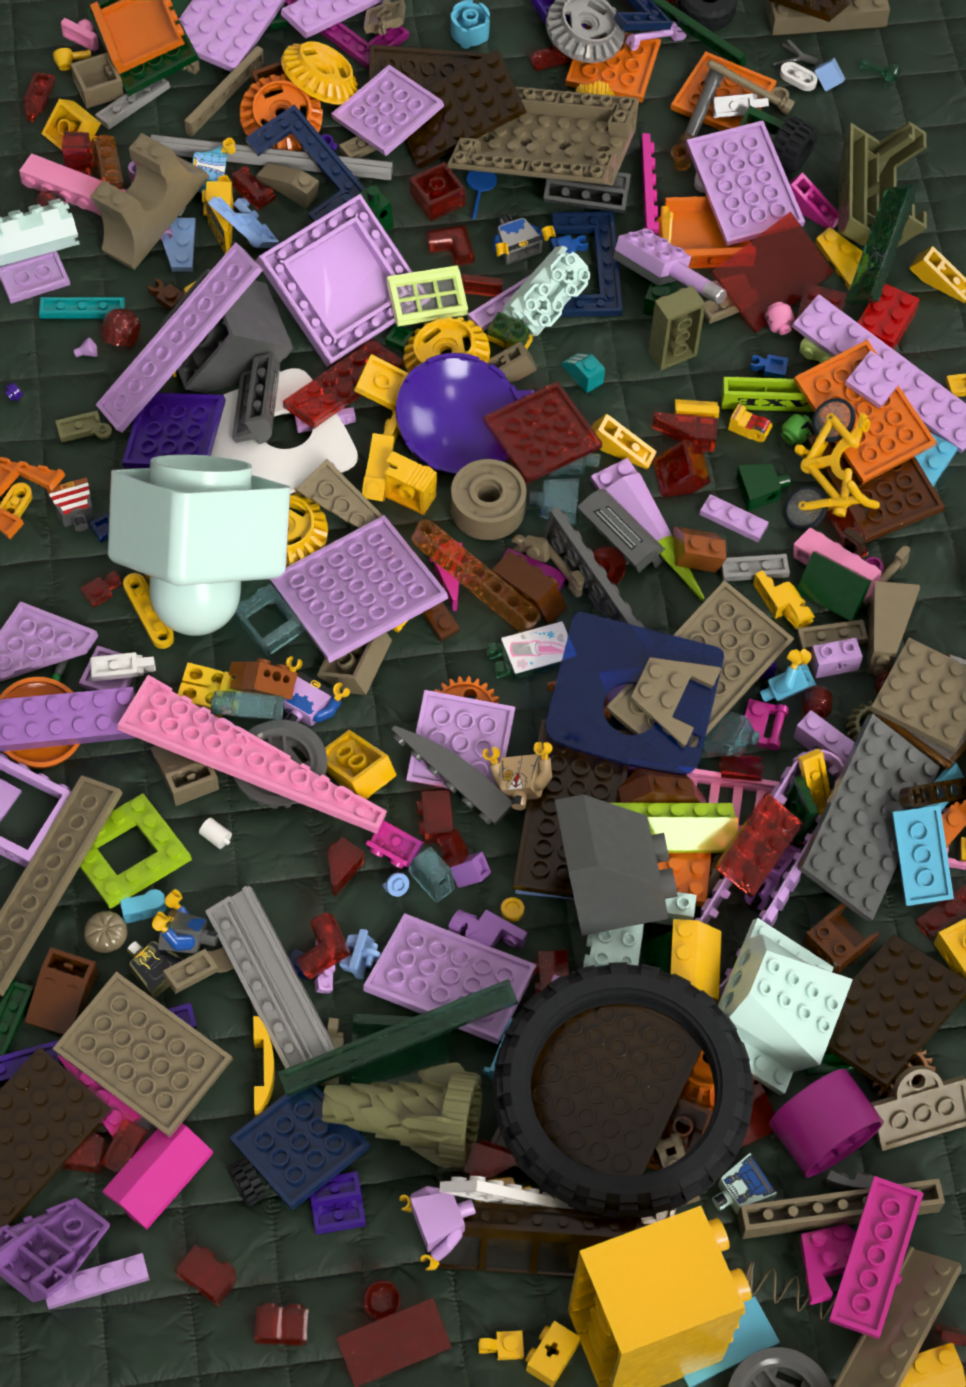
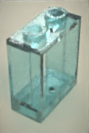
M271 583L266 587L258 589L255 595L249 599L241 601L235 611L237 619L267 657L304 632L299 618ZM271 601H274L288 621L262 638L247 618Z
M214 691L211 699L212 714L260 720H282L284 697L239 691Z

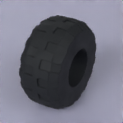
M679 0L678 6L680 11L710 31H715L731 23L736 13L737 0Z

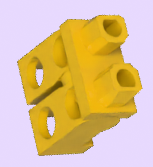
M188 662L178 695L181 697L185 695L191 699L193 704L200 708L204 706L211 710V714L222 718L223 714L235 715L238 701L228 699L229 694L241 696L242 692L229 689L231 680H234L229 675V672L225 671L224 673Z

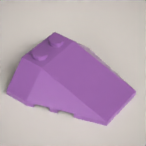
M74 1198L46 1209L45 1214L33 1219L32 1216L23 1218L24 1222L10 1228L9 1225L0 1227V1276L33 1303L47 1299L70 1281L108 1230L110 1223L80 1200Z

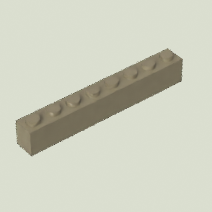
M939 1179L899 1184L924 1193L917 1215L940 1212L945 1204ZM870 1188L741 1205L737 1215L742 1239L860 1223Z

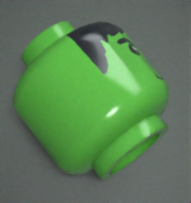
M792 415L781 427V436L784 441L791 446L802 445L807 440V437L813 434L812 420L807 415Z

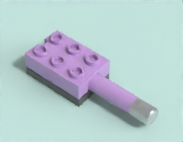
M643 228L642 230L629 232L618 237L613 259L657 286L679 281L688 287L693 285L698 293L716 304H720L725 300L727 295L725 289L688 267L691 259L689 254L685 253L682 248L670 244L667 239L655 235L652 230Z

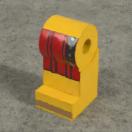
M738 404L731 416L728 430L757 442H764L772 428V423L765 417H758L746 411L745 406Z

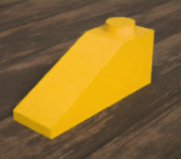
M933 246L918 254L909 269L924 283L966 303V278Z
M608 414L593 423L585 438L601 451L622 460L628 458L632 464L644 469L649 468L657 452Z

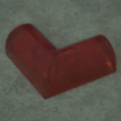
M466 225L426 232L430 253L451 250L455 266L475 262Z
M330 913L319 914L311 920L310 926L318 945L297 958L300 969L310 980L351 955L335 917Z

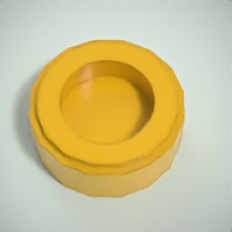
M516 897L505 899L501 904L502 917L509 922L519 921L524 915L523 902Z

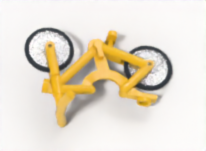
M832 398L823 402L815 411L812 419L813 431L817 436L812 448L807 450L803 445L799 444L795 447V452L803 458L801 470L806 474H811L831 497L826 498L825 494L814 486H804L795 490L788 497L784 508L787 522L795 529L808 530L809 528L816 527L824 519L828 510H833L832 513L836 516L845 517L847 507L854 504H862L872 509H878L880 506L878 501L869 499L860 492L855 482L851 480L852 470L850 468H846L843 471L840 467V457L843 451L849 447L858 448L862 433L867 432L870 427V421L867 419L868 416L865 413H860L856 428L851 433L855 424L856 414L853 406L847 400ZM840 440L831 455L821 457L829 442ZM831 466L832 472L842 481L841 494L836 491L819 469Z

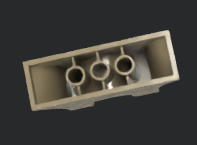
M143 133L129 147L130 157L136 164V175L132 185L123 192L102 181L90 196L98 208L104 224L102 251L104 254L133 270L138 267L162 237L163 233L170 227L209 178L206 171L176 156L171 148Z

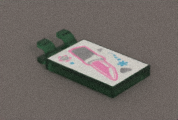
M563 620L500 637L499 643L487 644L488 650L486 653L489 660L503 656L505 660L495 663L496 669H494V673L497 679L512 674L514 679L578 662V655Z

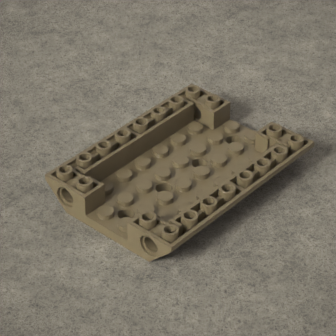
M516 87L527 113L477 139L460 137L447 164L448 168L457 170L613 185L635 133L639 99Z

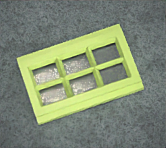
M458 265L386 277L397 327L435 321L437 318L443 319L449 316L455 318L468 315V306Z

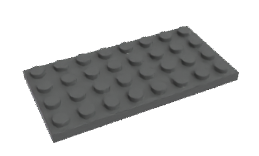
M874 714L868 715L797 869L867 922L872 921L899 862L892 811L906 809L900 803L899 792L905 787L933 783L940 766Z

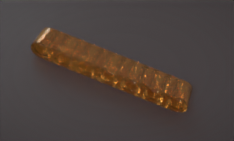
M426 519L418 523L411 536L415 546L522 633L535 627L540 619V612L534 605L435 523Z

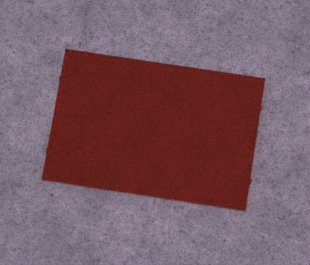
M790 211L711 273L721 287L726 290L727 295L752 330L757 333L767 325L765 313L770 305L783 302V304L791 306L834 271Z

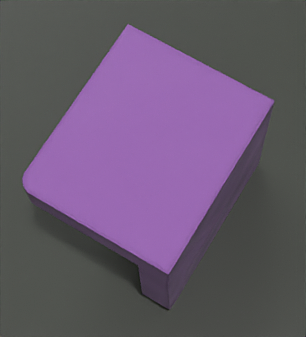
M482 851L460 857L449 866L459 888L481 882L491 873Z

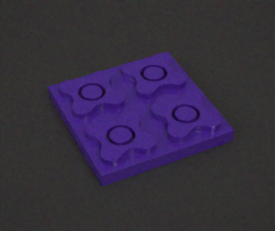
M156 393L135 417L122 461L124 468H150V460L152 458L165 455L211 456L226 402L224 395Z

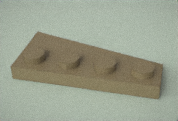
M328 459L295 490L357 529L383 516Z

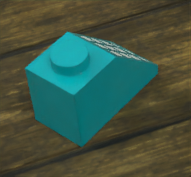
M577 353L561 363V366L586 393L604 383L605 368L592 354Z

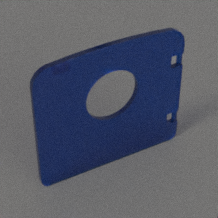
M578 612L573 616L548 711L545 727L547 735L555 743L613 762L678 775L690 774L697 768L700 762L720 673L712 689L690 679L672 716L694 727L691 735L699 737L697 748L689 746L691 735L685 748L681 747L677 743L678 741L670 734L668 735L664 732L657 722L649 730L641 734L627 735L618 732L610 726L605 718L603 711L604 700L615 687L624 684L637 685L650 657L722 668L724 653L720 648L585 612Z

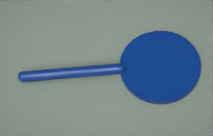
M470 171L467 175L466 182L468 186L477 191L472 214L473 220L476 219L481 192L493 189L497 183L494 173Z

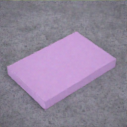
M57 251L0 267V280L10 304L70 285V280Z

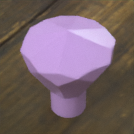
M89 337L79 348L74 349V354L76 357L82 355L96 357L97 345Z

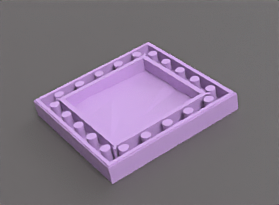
M361 194L287 238L256 259V262L263 269L264 274L326 367L396 323L386 277L413 273ZM417 284L419 295L426 294L422 286ZM412 285L397 287L399 298L415 296ZM430 298L420 299L421 306L428 303ZM416 300L400 303L402 314L412 313L418 309Z

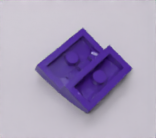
M358 1171L336 1175L310 1196L316 1235L366 1226Z

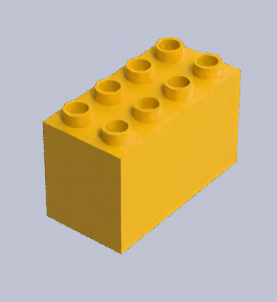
M701 1206L579 1251L567 1311L577 1335L581 1337L580 1343L598 1387H660L723 1360L729 1344L733 1342V1334L739 1328V1320L745 1314L743 1302L751 1300L752 1295L743 1271L740 1268L729 1271L722 1255V1251L730 1248L723 1224L719 1218L708 1221Z

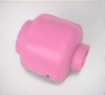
M783 302L770 305L765 313V319L770 331L780 335L789 333L793 323L796 321L791 307L788 304H783Z

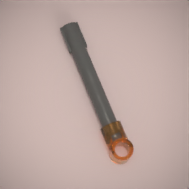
M711 68L707 73L704 81L705 85L685 133L680 136L677 145L671 149L673 164L678 171H685L692 165L686 140L697 137L712 102V97H714L717 87H720L724 77Z

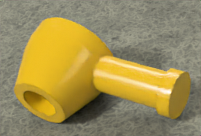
M60 48L53 52V59L62 71L71 69L70 64L73 63V60L91 58L90 50L72 52L69 48Z

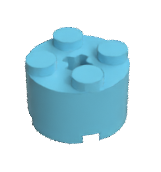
M473 0L457 3L453 7L450 19L452 38L462 48L466 49L486 42L489 38L490 12L488 8L480 2L479 4L473 3Z

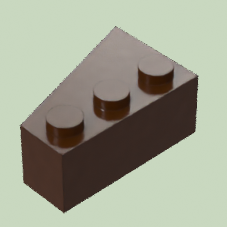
M509 552L492 569L497 581L517 599L521 597L530 604L528 608L533 613L538 610L543 615L544 622L547 625H551L567 608L558 589L559 583L552 576H545L536 565L533 567L529 565L523 556H516Z

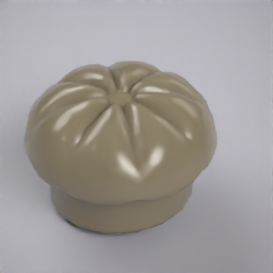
M110 911L94 914L87 921L84 928V938L87 945L100 953H109L117 950L123 945L127 937V925L124 919Z

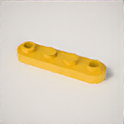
M139 573L127 575L123 581L124 590L150 640L159 649L170 647L174 642L173 630L167 627L156 615L151 604L148 583Z

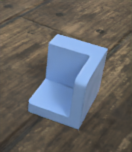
M835 58L817 66L814 70L825 91L843 83L845 80Z

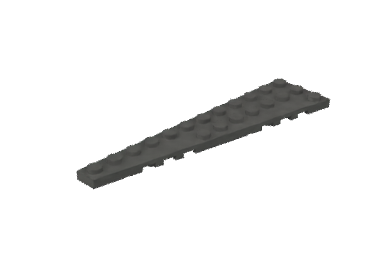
M557 506L550 510L542 537L562 557L572 572L578 570L585 578L583 589L588 590L589 600L598 609L633 656L639 655L642 660V667H644L649 658H652L658 652L655 641L647 636L641 621L636 620L633 616L630 605L620 597L617 586L614 583L611 584L605 569L595 561L592 550L588 547L586 548L580 533L570 525L567 514L561 512Z

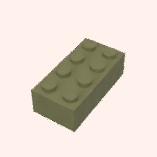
M693 285L681 288L677 292L668 296H662L655 301L648 353L660 371L697 356L706 304Z

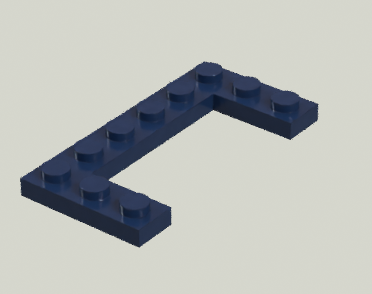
M628 0L630 5L638 12H616L614 20L624 31L670 30L673 24L652 0Z
M292 105L246 137V143L257 156H260L291 134L339 191L308 213V217L312 222L322 218L365 190L363 185L295 105Z
M614 212L552 213V226L554 227L555 234L594 233L599 294L571 297L564 305L560 317L622 316L618 261L613 259L617 245Z

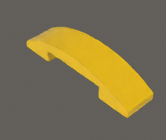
M253 1016L255 1048H264V1086H254L255 1117L267 1109L275 1081L272 1044L267 1029L259 1016Z

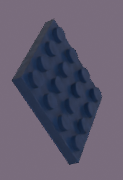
M306 1077L229 1137L236 1149L249 1160L253 1168L291 1211L371 1148L369 1142L357 1130L347 1125L322 1121L324 1094L309 1077Z

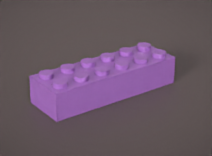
M133 687L1 699L0 752L136 738L117 730L118 723L134 699Z

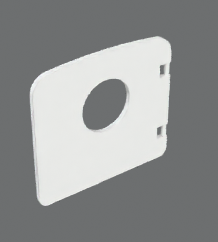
M291 368L281 371L279 374L274 417L287 413L299 414L311 422L313 427L309 439L295 448L278 449L268 445L266 442L258 444L256 439L235 443L232 434L239 389L224 394L226 402L211 456L232 458L250 463L252 465V475L289 485L290 494L296 492V488L326 459L341 473L354 467L357 463V450L344 424L326 396L305 371Z

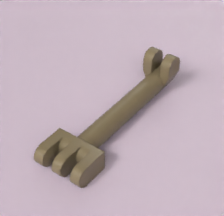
M548 542L550 559L569 581L568 589L575 597H581L585 578L578 570L572 572Z
M903 546L896 553L894 561L881 574V582H887L898 569L901 571L908 563L910 553L908 546ZM870 596L862 602L861 606H865L869 602Z

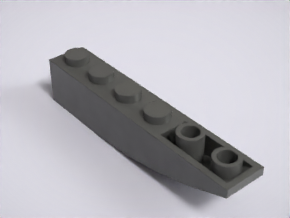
M397 726L392 728L395 734L393 738L402 747L405 744L412 749L410 754L417 761L420 762L423 759L429 765L427 770L436 778L440 775L445 779L444 785L452 793L458 791L463 796L461 801L470 809L475 807L481 812L478 816L487 825L492 822L496 826L512 809V800L464 759L419 734Z

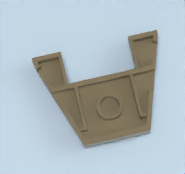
M650 657L630 700L651 720L654 719L663 728L664 732L668 735L670 734L678 741L677 743L681 747L685 748L694 727L673 718L674 711L690 679L712 689L722 668Z

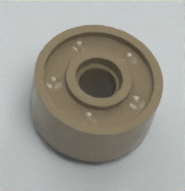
M483 459L471 462L460 469L455 475L451 486V515L461 531L476 539L496 540L510 535L520 526L525 515L526 484L521 474L514 467L499 460Z

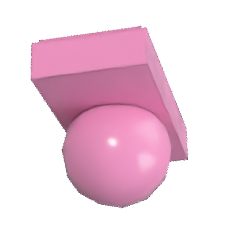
M66 18L61 21L63 37L93 52L99 49L98 36L90 20L83 19L77 24Z

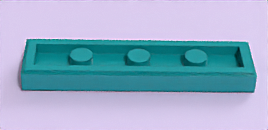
M40 297V319H124L125 297Z

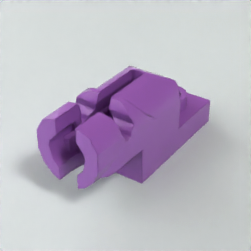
M780 840L759 865L757 877L752 881L745 893L746 903L751 906L758 894L762 901L757 909L763 910L772 900L770 896L773 891H779L784 882L782 879L784 872H789V869L796 862L793 859L796 852L801 853V849Z
M459 909L449 923V931L459 935L465 933V937L495 948L501 938L507 945L518 947L521 950L527 941L526 931L488 910H485L478 920V916Z

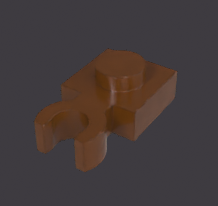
M157 278L155 279L157 288L148 286L149 294L156 296V301L169 311L184 296L182 291L171 284L167 287L163 286V282Z

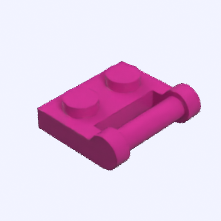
M749 699L742 728L744 729V735L750 732L752 734L745 740V743L749 744L752 736L760 737L758 744L754 746L779 750L784 718L788 715L789 708L782 704L773 705ZM769 714L774 715L775 720L771 737L765 738L764 732Z

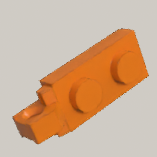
M966 800L962 804L956 801L942 816L946 848L966 826Z

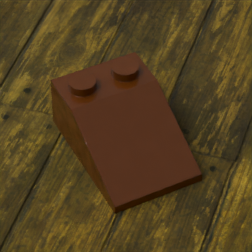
M680 1096L661 1136L662 1139L669 1138L671 1134L679 1132L685 1152L688 1153L704 1134L714 1108ZM675 1147L667 1149L668 1156L677 1154ZM655 1149L647 1167L658 1171L663 1166Z

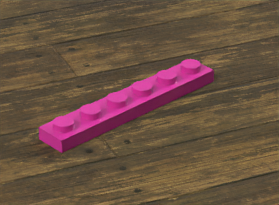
M642 133L641 166L645 228L652 230L654 234H658L659 222L655 221V218L658 216V205H654V202L657 201V189H653V186H656V173H652V170H655V158H651V154H654V142H651L650 133Z

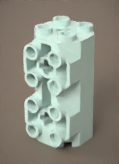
M61 199L49 201L47 206H41L40 204L30 206L27 213L14 210L8 212L9 216L0 217V266L79 245V240L76 239L78 233L72 213L67 211L69 208L68 203L61 201Z
M564 246L555 247L504 304V310L501 314L515 326V329H519L531 336H538L545 327H551L562 315V309L570 298L578 297L585 289L590 279V272L588 271V266L576 253L572 251L571 254L565 252L568 248Z

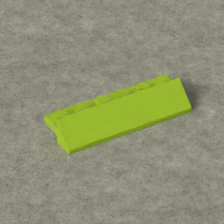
M611 803L646 815L651 835L664 832L668 853H735L737 850L738 817H735L733 803Z

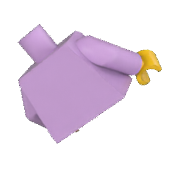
M426 1186L412 1193L411 1196H400V1201H408L406 1207L401 1208V1210L409 1213L413 1212L427 1252L431 1251V1255H423L420 1258L421 1262H426L430 1259V1266L425 1270H435L439 1265V1261L447 1256L462 1238V1234L465 1231L463 1218L476 1214L471 1199L457 1203L454 1195L439 1192L440 1188Z

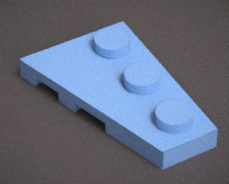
M176 218L169 227L173 229V237L169 239L167 233L163 235L165 241H162L165 253L172 272H193L196 220L195 218Z

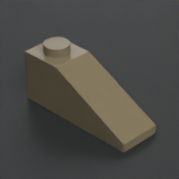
M267 163L256 175L257 179L305 209L318 196L319 180L302 170Z
M521 341L490 358L488 362L489 365L493 364L499 368L509 382L519 381L537 370L531 354Z

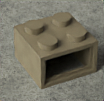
M108 52L70 64L73 81L86 109L116 100L124 95L122 79Z

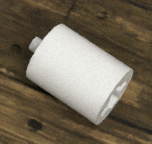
M212 818L207 819L199 830L200 835L219 849L230 844L229 840L232 833Z

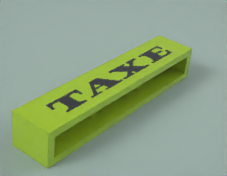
M723 378L721 409L735 410L737 405L741 404L746 407V410L814 412L795 384L794 379Z

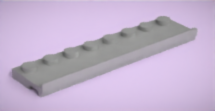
M245 886L242 888V891L232 897L228 896L207 909L205 912L215 931L218 932V937L259 1018L266 1027L288 1075L293 1077L331 1053L336 1052L337 1050L253 888Z

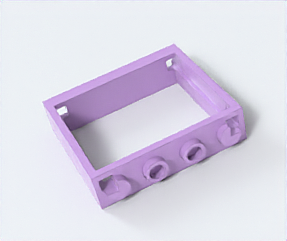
M0 753V770L60 799L28 850L0 836V855L26 868L72 791L66 785H58L50 781L46 775L36 774L30 771L26 765L22 763L16 764L10 761L6 755Z

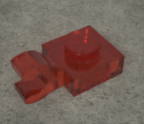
M113 571L107 575L104 581L98 577L80 589L88 602L95 608L113 597L111 590L119 587L122 582L119 580L120 576L118 573Z

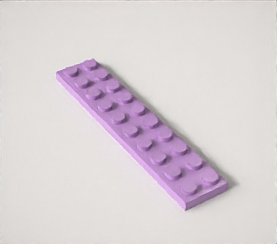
M236 242L96 403V406L116 430L122 433L263 271Z
M818 294L793 323L792 328L831 357L868 339L878 356L906 374L899 387L926 427L938 437L958 447L957 451L962 454L966 449V403Z

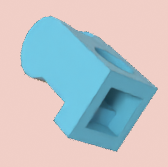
M157 889L150 890L145 895L127 897L120 901L126 924L152 918L159 911L164 913L166 910L165 896Z

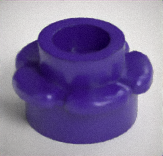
M14 382L9 385L6 384L7 389L4 392L11 401L16 399L19 402V399L23 396L22 392Z

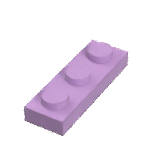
M711 494L700 510L701 516L756 542H759L769 523Z

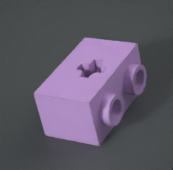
M852 638L814 645L811 650L812 658L810 664L815 678L859 670L863 656L857 639Z

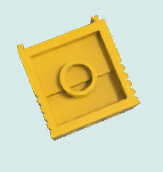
M392 451L386 463L391 464V466L397 469L389 467L385 472V497L424 515L436 497L437 472L429 466H422Z

